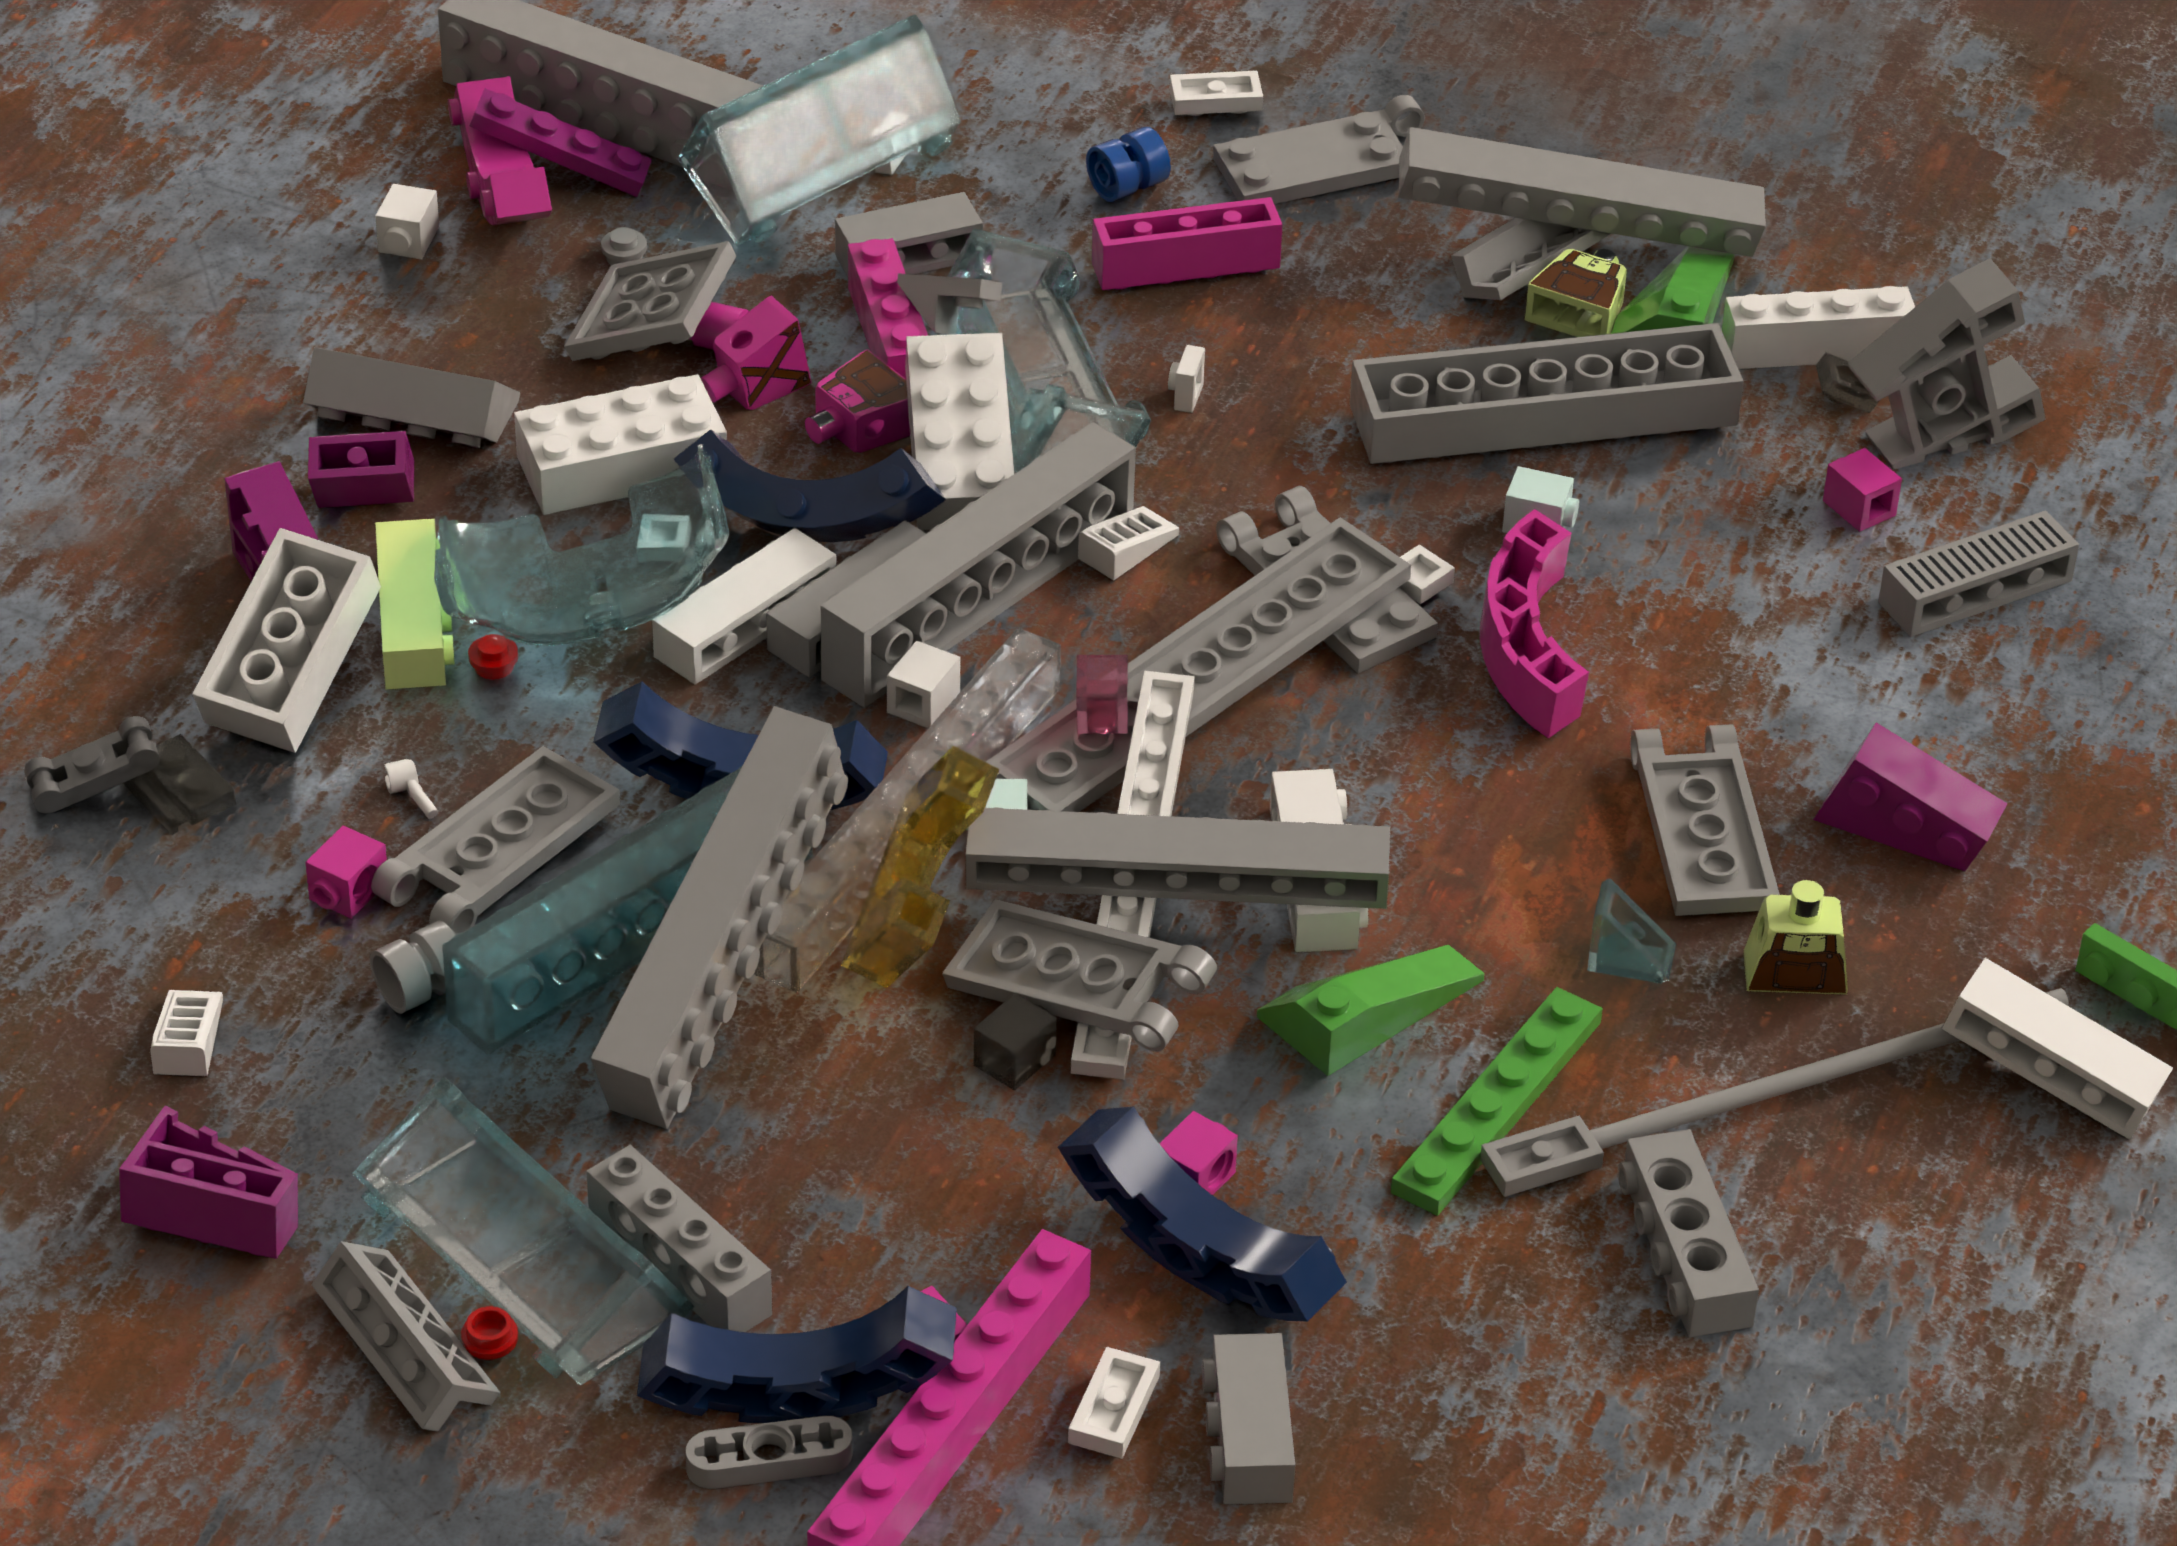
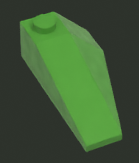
M1687 246L1617 315L1611 334L1712 324L1735 254Z
M1445 945L1298 985L1257 1009V1018L1325 1075L1330 1076L1483 982L1484 973L1450 945Z

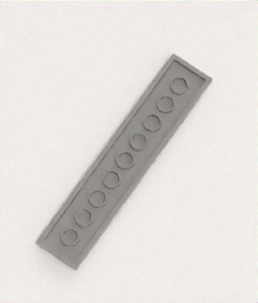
M1340 517L985 762V777L988 779H1027V808L1030 810L1080 812L1124 781L1144 671L1194 676V693L1186 732L1187 737L1410 580L1411 564Z

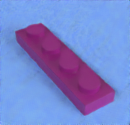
M486 88L482 93L470 123V127L635 197H638L652 160L641 155L633 148L615 144L599 137L590 130L575 127L556 119V117L548 112L535 110L514 101L505 94L495 93Z

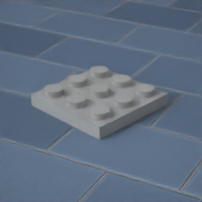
M726 241L611 265L564 345L571 360L575 361L590 357L592 359H601L611 353L626 350L638 352L651 345L667 342L679 344L691 338L736 258L730 242Z

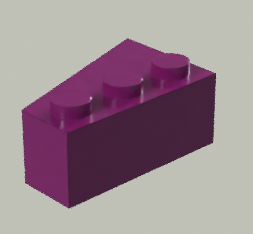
M280 461L225 477L232 551L251 582L279 528L319 540Z
M1876 722L1833 784L1813 820L1966 871L1987 843L2007 803Z
M166 1105L119 1168L121 1222L273 1259L278 1258L298 1228L297 1173L245 1146L236 1151L218 1142V1132L206 1126H203L198 1131L178 1121V1112Z

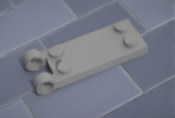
M1400 95L1390 100L1383 110L1362 112L1354 116L1248 138H1236L1229 142L1214 144L1213 160L1238 201L1271 197L1273 203L1277 204L1399 178V157L1403 146L1396 135L1406 137L1409 127L1421 129L1425 121V115L1412 96ZM1411 111L1406 118L1398 120L1403 113Z
M1296 486L1276 496L1275 510L1279 520L1286 529L1264 539L1258 536L1255 523L1243 511L1219 520L1216 525V533L1225 552L1235 556L1250 572L1257 575L1331 524L1317 511L1315 501L1305 487ZM1398 587L1323 641L1359 674L1437 638L1438 622Z
M1733 724L1707 726L1704 738L1705 753L1665 755L1661 732L1658 728L1632 730L1630 737L1631 761L1634 770L1639 772L1675 916L1759 911L1765 897L1780 895L1740 753L1735 726Z
M542 746L397 857L383 862L374 874L371 884L372 892L391 905L400 907L413 897L419 881L422 879L427 880L447 892L434 905L430 914L429 924L438 920L445 922L460 941L470 933L480 913L620 805V790Z
M995 899L942 975L947 987L950 989L1130 1035L1140 1046L1159 1052L1164 1050L1177 1031L1178 1021L1162 1005L1147 1001L1164 977L1170 978L1177 987L1191 994L1202 993L1216 973L1217 964L1210 954L1194 945L1180 946Z

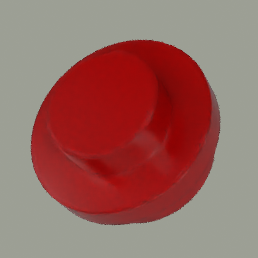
M498 634L485 635L470 645L468 649L469 663L479 676L491 680L501 679L513 671L514 665L518 661V647L508 637Z
M495 1306L481 1307L468 1316L461 1330V1340L464 1348L472 1356L484 1360L498 1359L506 1356L516 1347L518 1328L515 1321L505 1310Z

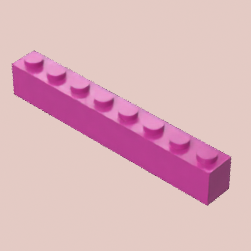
M1044 1229L1039 1232L954 1342L953 1361L917 1389L807 1531V1546L901 1545L1089 1297L1090 1249Z

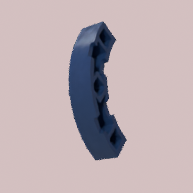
M711 429L674 458V461L686 476L704 493L740 518L765 531L780 536L796 528L816 542L833 543L867 538L865 536L867 534L879 532L892 526L896 527L903 521L910 523L946 501L921 463L902 448L869 468L850 475L822 480H796L764 472L750 465L731 443Z
M641 681L603 701L593 743L632 774L638 777L648 774L659 781L669 784V793L703 805L721 808L759 735L725 729L693 717L668 703ZM858 720L833 728L837 747L841 750L840 759L844 774L848 777V784L840 804H833L830 810L856 804L881 794L888 751Z
M1134 1106L1098 1109L1058 1146L1069 1167L1094 1201L1106 1199L1112 1208L1126 1221L1120 1229L1136 1245L1171 1273L1218 1301L1229 1305L1236 1298L1251 1304L1259 1316L1284 1321L1308 1322L1347 1283L1336 1263L1334 1253L1326 1245L1322 1236L1292 1234L1268 1227L1230 1208L1225 1202L1214 1197L1194 1181L1168 1155L1149 1131L1147 1124L1139 1116Z
M907 1286L895 1298L860 1318L825 1329L786 1334H757L721 1329L694 1322L671 1313L643 1344L637 1396L661 1406L692 1415L702 1416L708 1409L739 1413L738 1422L770 1423L818 1416L842 1417L876 1407L878 1397L898 1389L908 1393L918 1388L953 1361L957 1308Z

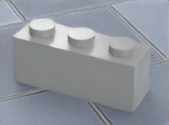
M965 192L835 219V255L847 277L848 244L865 242L870 239L882 240L893 238L906 274H917L983 260V222Z
M1282 1333L1214 1335L1212 1358L1202 1359L1203 1392H1213L1214 1402H1206L1207 1436H1217L1218 1446H1210L1211 1481H1221L1223 1504L1293 1503L1295 1457Z

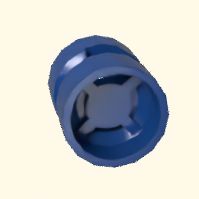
M1141 127L1123 134L1119 139H1111L1095 145L1088 150L1086 156L1089 179L1096 192L1107 202H1114L1134 194L1138 189H1146L1162 183L1169 178L1171 171L1168 150L1162 138L1151 127Z

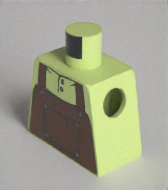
M1574 249L1563 251L1529 282L1525 321L1575 337L1611 334L1624 300L1627 269L1624 265L1619 264L1617 256L1608 249H1599L1594 255Z
M1802 880L1795 883L1791 895H1769L1765 897L1744 948L1747 991L1847 994L1848 984L1840 900L1835 897L1824 896L1822 886L1810 880Z

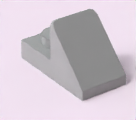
M898 273L897 283L935 333L956 334L959 307L982 309L983 300L1001 301V282L973 278Z

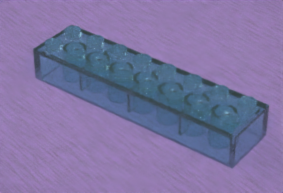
M742 766L442 945L448 1021L489 1055L640 963ZM812 847L804 862L812 858Z

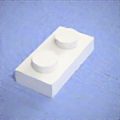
M1258 71L1170 75V94L1175 115L1199 116L1208 113L1230 112L1242 114L1250 111H1263V93Z
M1106 1347L1069 1426L1068 1443L1123 1459L1160 1377V1361Z

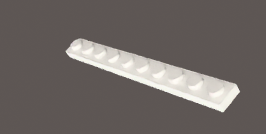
M1144 671L1117 814L1172 816L1194 693V676ZM1102 895L1097 925L1150 938L1157 898ZM1078 1022L1071 1058V1073L1124 1080L1132 1037Z

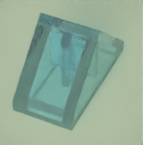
M1611 878L1603 881L1593 919L1587 971L1660 984L1669 980L1676 943Z

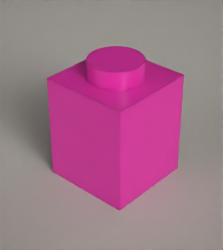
M1863 448L1828 464L1823 502L1856 530L1861 532L1896 516L1902 478L1870 451Z

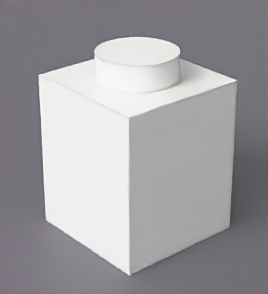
M399 184L391 186L375 215L378 252L423 259L439 229L436 190Z
M916 641L887 675V713L929 729L936 724L960 695V657Z

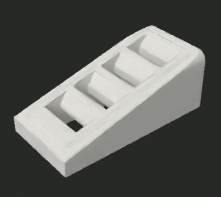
M1142 506L1094 524L1080 532L1078 559L1115 580L1179 535V527Z
M169 990L150 1049L153 1074L208 1075L223 1003L222 992Z

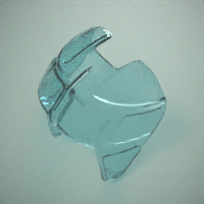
M704 444L698 445V451L694 454L695 458L664 476L632 485L628 490L632 527L627 533L560 552L553 551L549 547L540 518L536 514H528L491 523H458L457 520H449L446 515L440 517L439 531L437 532L440 548L435 550L434 579L443 610L454 618L494 628L509 640L525 645L540 646L571 644L600 637L605 629L613 628V630L622 631L644 624L670 612L686 601L700 585L706 568L715 559L719 551L722 550L729 536L728 523L715 480L711 454L707 455ZM605 577L608 591L599 592L596 579Z

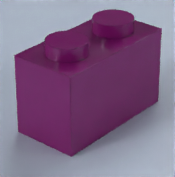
M406 431L309 437L308 481L317 507L414 502V458Z

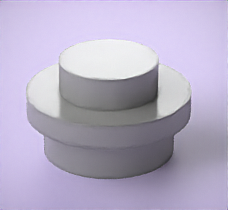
M620 227L607 233L602 238L601 251L610 265L643 259V255L647 251V240L642 233L632 228Z

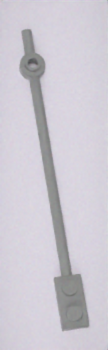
M2062 988L2046 992V994L2068 1006V997ZM1945 1023L1592 1130L1587 1128L1580 1115L1482 1144L1480 1160L1502 1195L1506 1197L1601 1168L1604 1156L1602 1149L1627 1142V1139L1654 1134L1961 1040L1944 1031L1942 1028Z

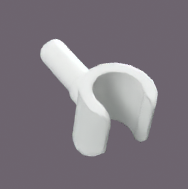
M404 759L385 764L388 774L385 776V782L389 793L407 790L409 796L413 798L428 819L436 817L438 810L423 792L418 781L414 762Z

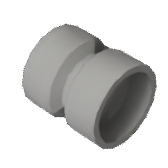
M438 920L410 934V943L398 939L371 953L370 965L376 985L383 998L395 1012L402 1014L426 1003L431 998V991L442 995L469 981L470 968L465 951L453 930L445 922Z

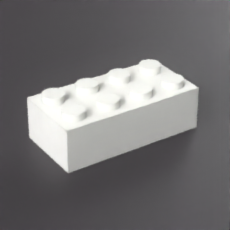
M1002 333L906 336L905 371L912 457L921 463L946 499L936 508L917 519V528L920 530H930L936 525L942 524L964 509L967 504L976 501L995 488L1001 481L1014 475Z
M698 374L676 377L672 380L643 386H632L624 390L595 396H584L580 399L551 405H541L532 409L514 412L517 458L543 515L692 484L694 482L686 476L674 461V458L710 429L727 440V431Z
M279 528L192 694L206 724L296 753L381 588L370 556Z

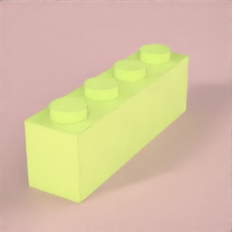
M435 518L375 522L378 580L381 585L379 598L386 690L446 685L445 665L455 664L453 635H443L442 633L452 632L450 602H440L443 599H450L448 570H438L440 567H448L446 538H436Z

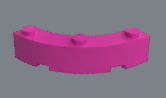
M510 76L457 83L454 99H448V110L451 125H460L470 172H466L470 199L478 198L483 215L491 225L548 218L551 215L552 207L544 167L534 168L528 151L470 127L485 88L495 93L505 94L515 101Z
M1534 509L1519 520L1505 535L1502 547L1492 559L1480 620V645L1488 672L1502 696L1528 724L1545 737L1550 738L1581 716L1589 671L1575 662L1552 636L1547 639L1540 625L1538 603L1542 596L1564 577L1572 533Z

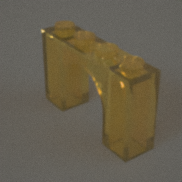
M952 746L911 787L903 801L841 966L888 988L934 945L950 900L929 889L944 858L955 841L984 812L1000 769Z

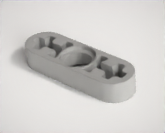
M818 1416L703 1431L694 1435L686 1445V1472L689 1479L695 1485L706 1489L834 1474L845 1469L852 1460V1430L844 1420L838 1417ZM830 1441L832 1448L823 1449L821 1442ZM801 1443V1453L795 1454V1444ZM771 1444L781 1447L785 1453L777 1459L764 1460L757 1457L754 1451L763 1445ZM737 1451H743V1461H737ZM716 1456L718 1462L708 1463L706 1457Z

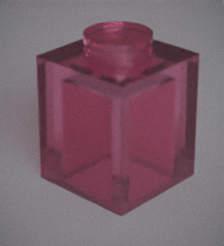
M1077 655V734H1128V655Z

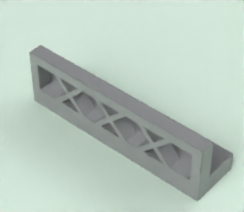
M1514 218L1454 253L1451 257L1463 298L1502 300L1529 284L1537 274L1563 251L1574 249L1582 252L1611 235V233Z
M343 1241L338 1244L311 1285L420 1427L426 1430L439 1431L459 1401L492 1406L501 1392L464 1348L460 1340L389 1250Z

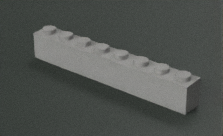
M1409 127L1399 157V198L1748 257L1754 256L1766 227L1764 187L1414 127Z
M970 807L966 845V889L1387 909L1390 827Z

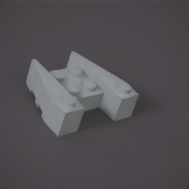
M1991 258L1948 279L1848 363L1851 371L1876 402L1886 396L1889 397L1893 417L1866 430L1865 433L1893 470L1924 462L1926 454L1948 449L1951 454L1967 451L1968 444L1986 439L1990 445L2003 442L2046 420L2039 387L2012 355L1988 366L1984 345L2025 324L2019 291Z

